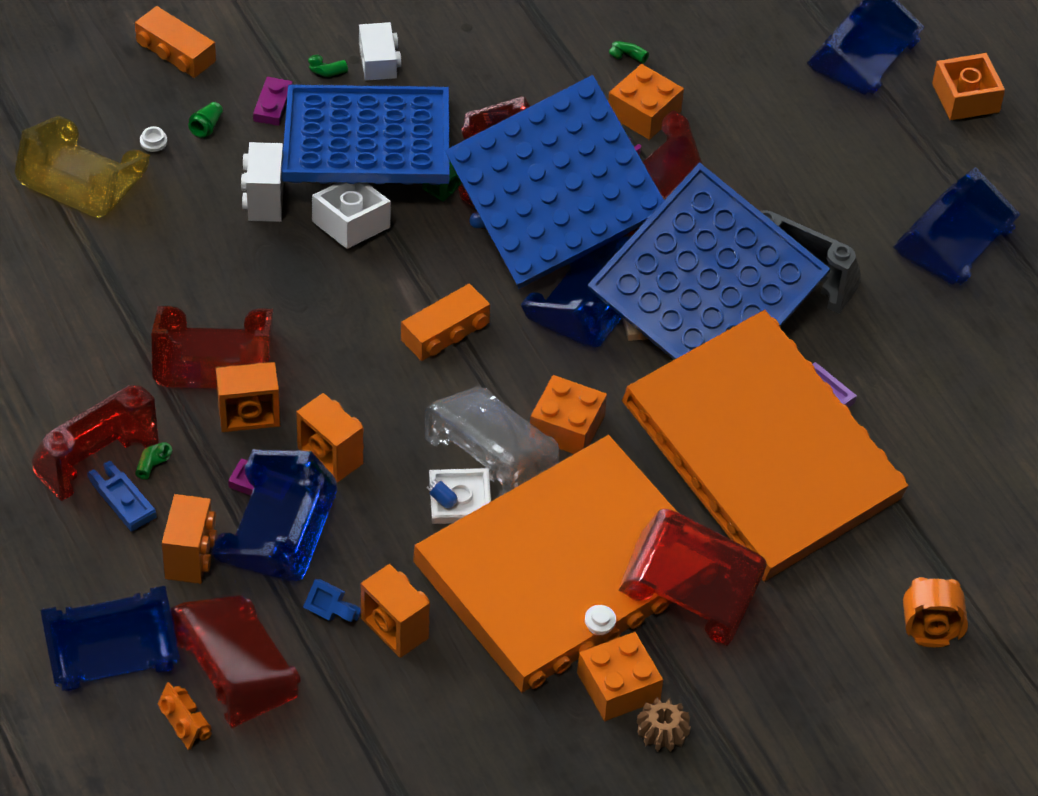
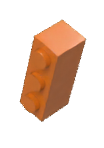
M158 6L135 22L136 41L142 47L148 48L161 59L167 60L180 71L186 72L194 78L216 62L215 42Z
M469 283L401 321V341L421 361L430 356H435L442 349L453 343L460 342L465 336L484 328L490 323V303Z

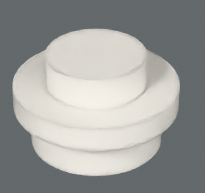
M148 127L140 136V145L143 149L150 152L160 151L167 145V136L159 127Z
M595 605L587 610L585 624L593 634L605 635L615 627L616 615L607 606Z

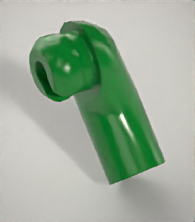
M623 41L613 42L611 44L612 47L609 49V54L616 59H621L623 53L642 64L648 60L650 54L634 43Z
M319 54L308 58L310 63L308 67L315 74L328 78L348 72L345 60L327 64L323 62V58Z
M161 442L144 449L135 475L140 479H148L153 466L166 462L173 452L172 446L167 442Z

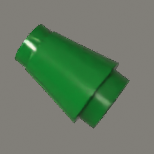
M211 102L193 113L188 123L191 133L197 137L209 136L223 114L222 106L217 102Z

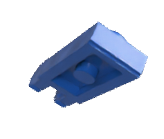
M112 461L103 464L106 474L110 477L106 481L96 470L93 469L88 472V478L94 488L131 532L157 518L154 507L124 472H120Z

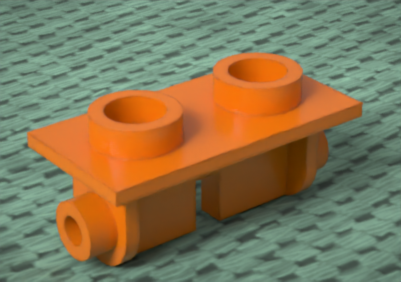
M167 682L159 699L158 706L174 728L176 735L182 740L186 748L190 750L195 739L200 738L204 741L212 735L210 731L211 725L206 721L201 712L190 713L195 712L197 706L185 688L180 686L173 688L171 683Z

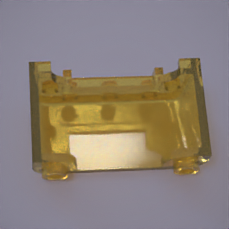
M60 115L23 130L15 166V175L18 181L28 188L93 217L99 218L109 214L148 168L150 155L140 150L133 149L127 151L123 155L120 164L77 145L79 139L77 126L71 120Z

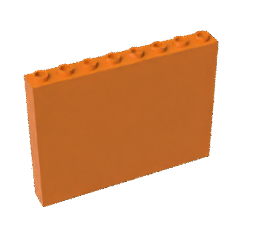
M766 310L759 312L628 385L622 399L625 406L764 582L901 500L909 486L904 475L894 468L889 462L886 453L876 446L867 430L858 424L851 415L849 408L840 402L833 393L831 386L822 380L813 364L804 358L799 352L796 343L785 335L778 321L771 317Z
M610 435L603 437L417 543L414 546L413 558L416 566L521 693L530 688H538L549 676L554 673L560 674L567 670L571 663L579 658V652L618 638L625 630L637 628L643 623L645 618L653 613L660 614L673 601L686 598L693 589L701 584L708 585L716 578L720 561L716 554ZM592 606H607L616 615L615 627L605 635L593 634L585 624V614Z

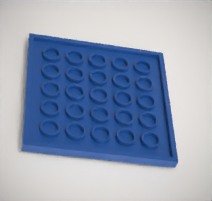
M593 75L445 150L518 289L641 227L664 202L662 195Z
M288 85L282 182H319L322 184L330 182H346L348 184L402 183L405 185L413 183L449 184V158L445 150L449 149V87Z
M699 162L588 284V289L675 360L763 310H766L771 317L775 318L781 327L827 276L830 268Z

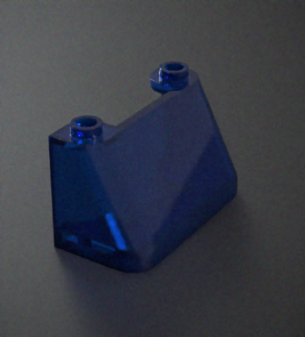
M862 0L806 64L813 71L863 95H866L868 92L873 95L883 85L880 81L883 77L882 74L906 47L911 50L921 40L918 35L925 26L898 0Z
M975 166L952 184L892 247L900 256L951 285L956 282L961 285L972 275L969 270L972 268L971 264L1000 234L1006 237L1016 227L1013 222L1021 214Z
M619 237L569 263L571 269L546 300L542 294L537 292L530 293L520 305L525 316L529 320L585 347H599L622 317L588 289V284L631 237Z
M253 449L245 466V475L254 487L236 535L227 532L218 535L211 554L218 561L286 581H300L307 571L336 496V479L312 451Z
M166 586L150 588V592L143 594L142 599L140 593H136L133 597L77 608H72V606L65 607V614H63L62 610H56V607L40 610L54 686L61 687L62 691L81 688L80 683L153 668H155L156 673L175 669L174 663L180 661Z

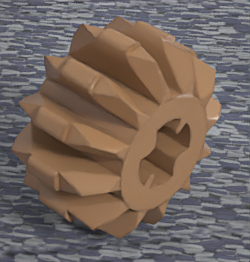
M656 698L653 705L645 703L643 711L638 714L637 733L639 737L644 738L645 746L655 744L657 752L661 747H666L671 752L674 749V745L682 747L685 737H688L690 734L689 712H683L682 703L672 705L671 698L666 703H662Z

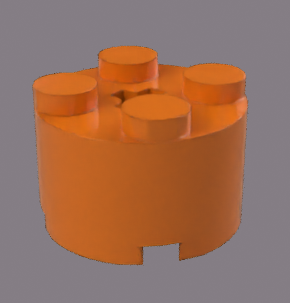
M919 577L912 581L911 587L905 592L903 597L905 627L908 636L914 637L915 642L921 646L934 648L950 645L949 640L957 636L958 640L961 639L967 632L968 620L965 596L960 583L954 579H927L924 577Z

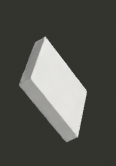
M489 468L429 470V481L433 487L432 481L437 484L434 479L438 482L442 481L458 498L456 505L447 509L430 495L432 524L454 523L491 502Z

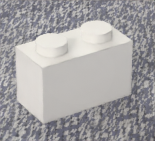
M391 23L359 25V46L365 81L397 78V67H401L400 51H395V49H398L397 33H392Z

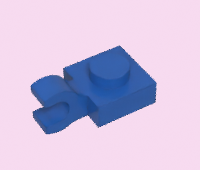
M321 579L314 580L303 608L329 621L334 620L336 614L347 621L352 622L353 619L357 621L361 614L360 607L342 601L345 591Z

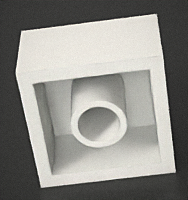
M249 142V153L243 154V170H247V173L242 174L241 190L247 191V193H243L242 209L248 210V221L281 222L284 182H282L283 143Z
M338 182L312 195V222L346 249L390 228L391 201L368 183L348 184L346 182Z

